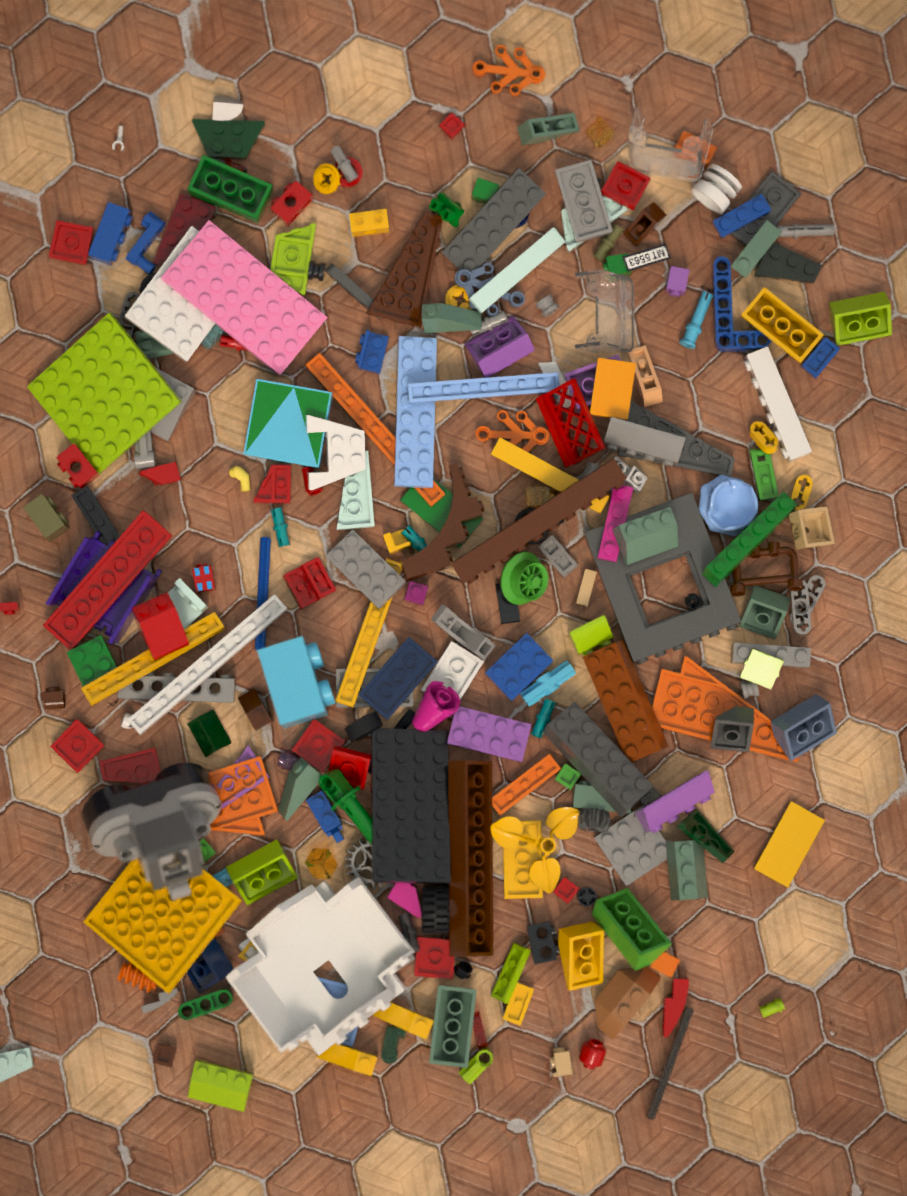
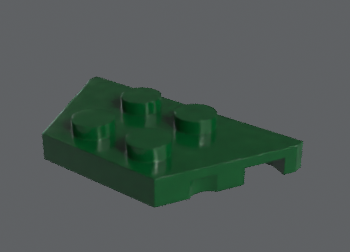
M192 119L207 156L210 158L247 159L260 132L265 127V121Z

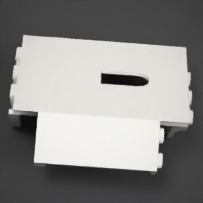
M359 877L348 883L337 894L325 880L317 887L311 884L284 901L246 933L248 938L239 944L238 947L242 952L251 941L257 950L250 947L244 954L249 960L236 967L226 976V979L281 1053L287 1049L292 1051L299 1045V1040L301 1043L307 1040L319 1056L333 1044L337 1043L339 1045L347 1039L345 1035L357 1026L359 1028L365 1026L370 1022L368 1020L370 1016L380 1009L382 1012L392 1005L390 1001L406 990V987L395 973L399 970L398 965L403 967L411 960L409 956L415 951ZM328 960L348 986L347 994L341 999L333 998L314 974V971Z

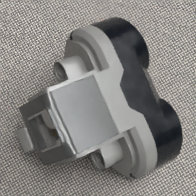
M177 763L162 770L155 780L131 788L121 784H114L99 789L86 801L81 816L92 846L98 854L106 857H118L122 862L138 859L145 879L151 883L153 890L167 887L171 900L174 901L191 895L188 879L203 875L201 864H204L198 838L210 833V824L220 814L222 804L211 777L204 767L194 763Z

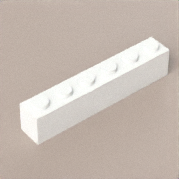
M768 346L747 354L744 366L747 372H751L753 377L751 379L754 389L759 391V402L767 410L766 418L769 424H773L775 429L773 434L780 441L782 446L780 451L783 458L787 459L789 463L809 455L812 450Z

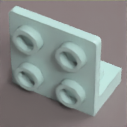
M179 578L174 583L176 586L168 594L177 610L183 629H185L208 607Z

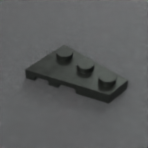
M773 243L764 255L755 273V277L762 276L770 277L771 279H786L814 284L822 265Z

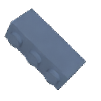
M817 694L770 721L774 738L790 761L837 734L831 705Z

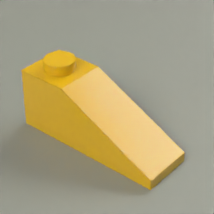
M390 1002L392 1005L383 1012L380 1009L373 1014L374 1017L424 1039H427L434 1022L429 1017Z
M337 1043L333 1044L319 1056L317 1055V1058L372 1076L378 1055L342 1044L337 1045Z

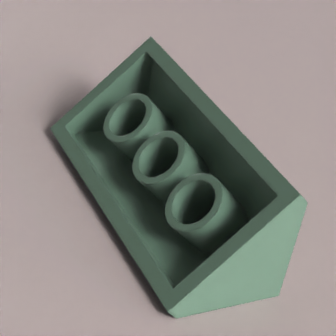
M438 985L429 1064L468 1068L477 989Z

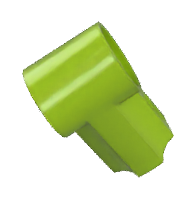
M486 1047L479 1049L468 1062V1068H462L458 1073L466 1082L471 1084L492 1064L493 1052ZM488 1053L490 1055L489 1061L482 1062L479 1059L480 1054Z

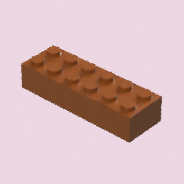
M624 641L615 642L584 656L583 660L621 749L629 761L634 762L669 747Z

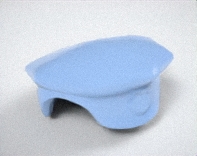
M719 475L701 487L699 512L711 531L736 536L757 518L758 500L753 487L739 478Z

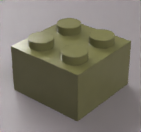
M41 494L23 507L49 542L54 541L69 530L67 526L68 520L60 511L57 513L55 509L58 506L49 496L45 497Z

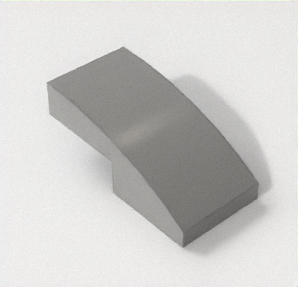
M553 535L538 546V549L563 578L578 567V564Z
M179 987L174 988L170 994L165 991L158 993L160 1001L142 1005L143 1014L166 1004L180 991Z

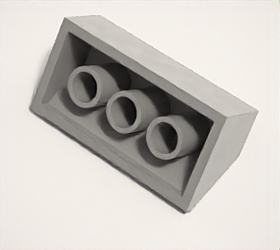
M611 417L603 444L607 445L606 448L609 450L617 451L621 449L627 455L636 456V454H639L645 460L654 461L656 459L662 461L661 464L673 467V464H678L686 438Z

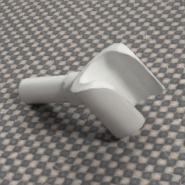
M123 126L118 127L117 141L112 145L114 151L119 143L122 145L121 151L125 149V145L122 143Z

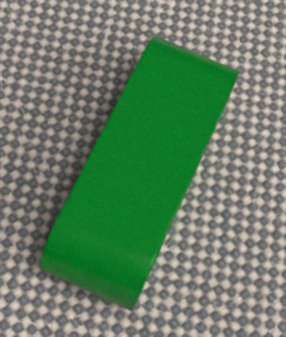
M229 989L218 990L181 1004L178 1014L183 1020L202 1016L229 1006L233 1002L234 995ZM225 992L229 995L228 1003L220 1001L219 996L221 993ZM203 999H208L211 1002L209 1010L202 1008L201 1001ZM188 1005L192 1008L193 1013L191 1016L184 1015V1006Z

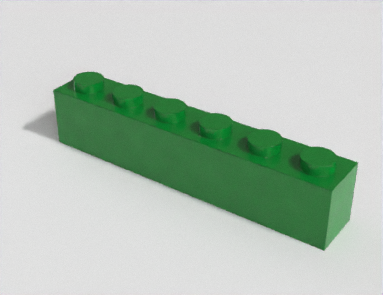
M783 492L706 566L702 575L717 587L789 517L790 513L794 512L798 504Z

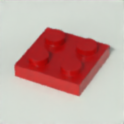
M617 161L601 190V194L634 211L651 178Z
M56 220L48 257L87 266L94 228Z
M76 719L50 747L70 767L79 773L105 745L82 722Z
M314 719L292 751L324 773L330 764L334 745L342 747L346 741Z
M334 745L328 772L332 769H338L353 788L360 786L361 790H364L372 755Z
M417 937L420 951L416 952L414 976L453 979L455 957L449 955V939Z

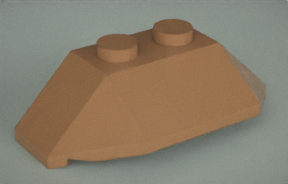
M646 966L638 970L633 968L618 970L595 999L597 1027L613 1040L650 996L661 978Z

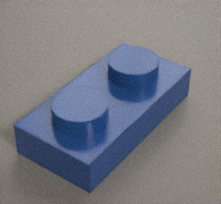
M825 337L801 368L816 379L840 348Z

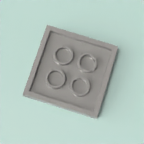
M643 806L609 827V830L594 837L625 886H628L667 859L666 841L659 831L654 834L652 831L646 833L634 814L642 809Z

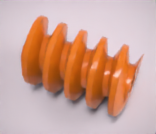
M124 961L117 980L121 982L125 978V984H129L132 980V987H136L139 983V990H143L146 986L147 993H150L152 989H154L155 993L158 985L136 966H132L130 961L127 964Z

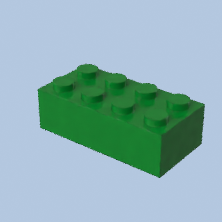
M202 155L187 188L190 195L259 224L274 191L272 184L205 155Z

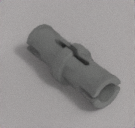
M410 913L401 914L398 916L403 931L401 934L415 951L414 953L420 951L416 938L417 931L413 927Z

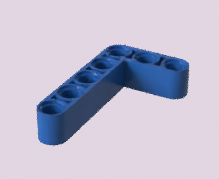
M726 257L716 258L712 265L714 344L716 349L721 352L757 351L769 346L771 340L760 331H733L731 264ZM723 263L726 269L723 271L718 270L716 264ZM722 281L727 285V288L720 289L717 283ZM719 300H724V301H726L727 307H726V308H721V307H719V306H718V301H719ZM718 320H727L728 326H720ZM740 337L746 338L747 341H748V344H747V345H741V344H739L738 338H740ZM764 337L767 343L761 345L757 342V338ZM726 338L729 344L723 346L719 343V339Z

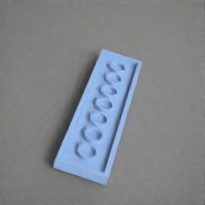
M399 336L394 487L433 488L435 401L408 403L407 384L436 382L437 338Z

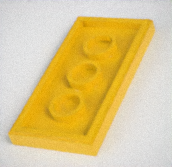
M790 801L753 869L788 888L825 820Z
M541 820L520 821L523 825L521 836L534 840H539L542 837ZM519 839V844L516 848H503L504 899L543 898V890L534 885L529 877L531 865L535 861H542V852L538 850L537 844Z

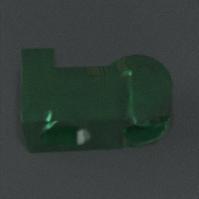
M387 1026L381 1052V1058L385 1063L392 1064L397 1060L399 1038L405 1039V1030Z

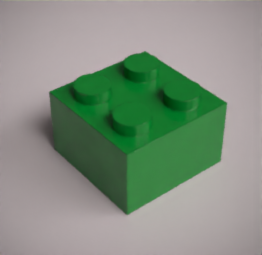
M102 635L66 652L83 687L118 667Z

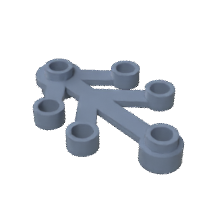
M485 263L482 267L473 271L460 269L454 276L457 286L464 288L468 298L475 294L472 286L480 290L495 277L493 276L483 281L475 279L482 274L490 275L494 269L493 265ZM488 266L490 268V272H486L484 267ZM465 276L466 282L461 281L460 277ZM515 291L512 294L506 292L500 297L509 301V304L514 308L522 306L525 302L524 294L519 291ZM513 298H517L519 303H514ZM469 300V302H468L469 307H470L471 309L475 310V309H476L475 306H473L472 303H471L470 300ZM494 303L486 309V314L490 317L498 313V307ZM489 308H494L495 313H491Z

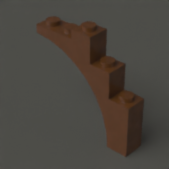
M457 463L449 466L453 498L445 525L427 547L415 555L401 560V567L407 582L450 568L453 558L450 550L446 551V549L466 543V537L469 534L466 526H462V524L482 518V512H484L482 501H478L477 496L469 498L471 496L469 486L464 485L463 478H465L462 467L459 468Z

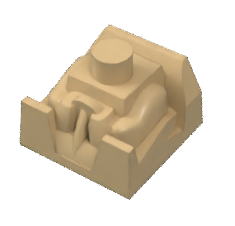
M827 507L802 509L789 514L790 523H793L792 532L796 539L794 541L796 550L835 544Z

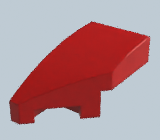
M176 462L139 472L140 476L151 480L156 486L181 480Z

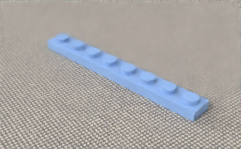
M556 372L407 384L408 403L548 393L560 385L559 374Z

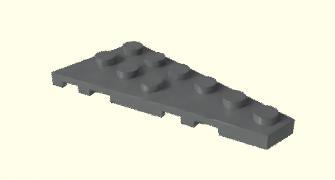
M630 401L628 422L686 438L678 464H673V467L731 477L735 458L703 442V440L698 437L696 438L666 419L655 415L650 410L639 406L634 401ZM619 449L618 456L657 464L662 463V461L656 459L654 461L645 460L639 454L630 456L625 454L624 450Z

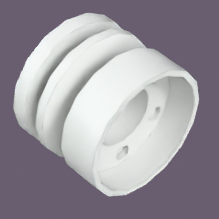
M710 164L707 169L708 171H705L703 174L705 180L699 179L691 189V192L708 209L718 214H723L730 205L727 197L734 199L737 195L736 193H739L742 189V185L724 168L716 164Z

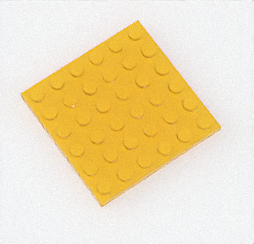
M135 859L127 865L83 922L165 992L170 994L242 900L202 868L203 875L187 880L191 895L172 901L167 887L153 890L151 883L145 879L138 859Z

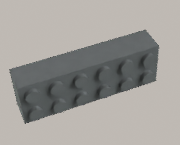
M573 702L547 724L543 733L620 817L641 801L654 787L576 702Z

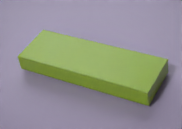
M513 943L491 997L503 1003H509L531 950Z

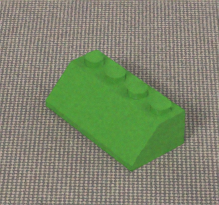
M628 888L596 900L592 916L634 970L652 964L671 946L670 940Z

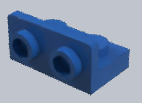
M366 329V333L362 334L359 345H362L361 353L357 352L355 359L358 369L377 374L381 373L389 336L372 333Z

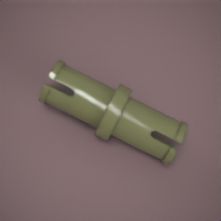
M613 224V233L607 234L605 238L601 239L602 243L592 255L600 262H603L610 249L615 247V242L624 231L616 224Z

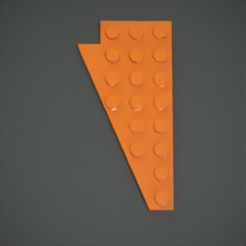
M684 656L680 673L661 669L652 704V709L661 729L709 741L712 739L715 717L734 706L754 707L686 656ZM754 708V727L749 751L790 761L774 738L770 723L772 720ZM799 757L792 760V762L798 763Z
M262 756L208 772L222 804L227 800L231 801L236 798L233 796L245 788L253 787L257 780L262 777L264 778V782L240 798H237V800L228 804L225 808H222L218 817L210 824V827L214 831L265 835L260 817L278 812V808ZM256 761H259V765H260L261 771H260V769L258 768V766L256 765V763H255ZM244 765H247L250 768L251 773L248 772V769L244 767ZM237 767H239L237 770V774L239 777H241V779H239L235 774V770ZM248 774L250 775L247 779L243 780V777H246ZM224 775H229L232 777H228L226 780H224L222 783V788L220 787L218 789L217 784L221 781ZM233 781L234 787L231 790H225L224 788L231 787Z

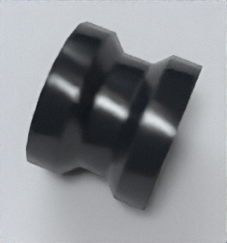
M310 261L308 280L315 278L323 282L326 263L321 262L318 264Z
M584 887L577 893V900L581 905L589 907L596 902L597 895L594 889Z

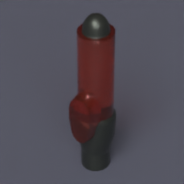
M212 157L216 161L244 173L247 172L245 166L234 163L229 158Z

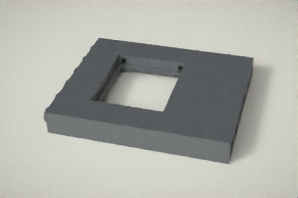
M693 493L626 518V522L671 507L678 527V547L626 565L619 549L616 563L598 559L605 525L584 532L585 540L632 662H637L638 665L649 661L647 657L655 655L658 658L666 655V650L673 648V651L682 649L685 643L691 642L693 645L701 642V637L709 635V638L720 634L719 631L725 628L727 631L738 628L737 624L742 622L726 580L724 579L715 587L702 575L706 566L717 556ZM686 556L704 605L699 606L695 610H688L648 625L630 576Z

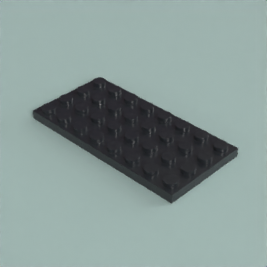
M375 728L371 730L372 882L450 883L448 730H428L425 732L418 731L417 729Z

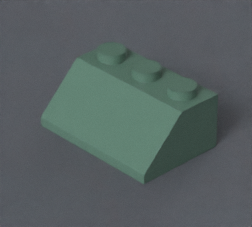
M671 507L620 524L612 529L626 565L678 547V527Z
M694 840L666 842L671 901L708 898L704 848Z

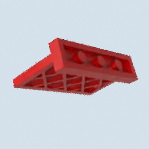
M575 378L535 398L565 468L577 465L586 458L605 449ZM570 385L574 391L573 397L566 394ZM554 394L561 396L559 404L556 403L553 397ZM565 398L571 400L570 409L563 407ZM576 403L581 407L580 414L574 412ZM562 411L568 413L567 421L563 420ZM573 416L579 418L577 427L571 424ZM583 420L589 425L588 432L581 429ZM570 428L576 431L574 439L569 434ZM580 433L587 436L585 444L578 441ZM591 438L596 441L598 446L595 449L589 447ZM577 446L584 448L580 457L576 450Z

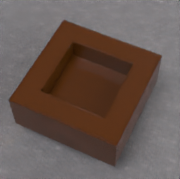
M158 1043L153 1063L172 1068L177 1048Z

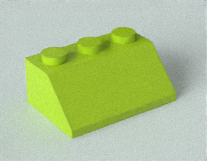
M885 291L829 302L830 320L836 346L892 335L891 304Z
M278 840L265 845L226 867L232 882L247 905L298 878Z
M197 1059L190 1081L188 1098L244 1112L254 1073Z

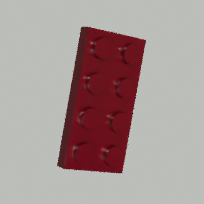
M181 193L153 264L161 267L191 226L200 231L209 220L212 221L217 209L216 206Z

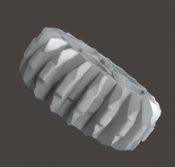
M359 839L360 846L358 847L353 843L352 846L356 850L348 849L347 851L352 854V857H345V860H351V864H345V868L351 867L352 869L347 872V875L353 873L355 876L352 877L351 881L359 877L365 882L367 888L369 883H372V889H375L376 882H372V879H366L358 873L364 869H369L372 872L370 866L362 868L365 862H368L366 861L368 858L366 853L372 859V855L367 849L371 844L367 839L365 844L362 839ZM362 850L365 858L364 862L355 867L356 855ZM378 882L379 886L382 887L383 883Z

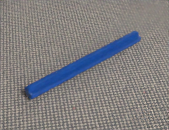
M269 537L260 538L257 609L268 600L271 539ZM266 629L255 637V650L265 648Z

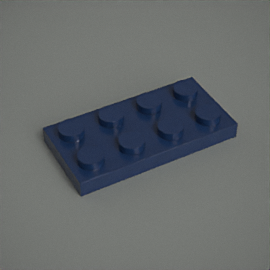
M408 637L358 695L388 720L438 661Z

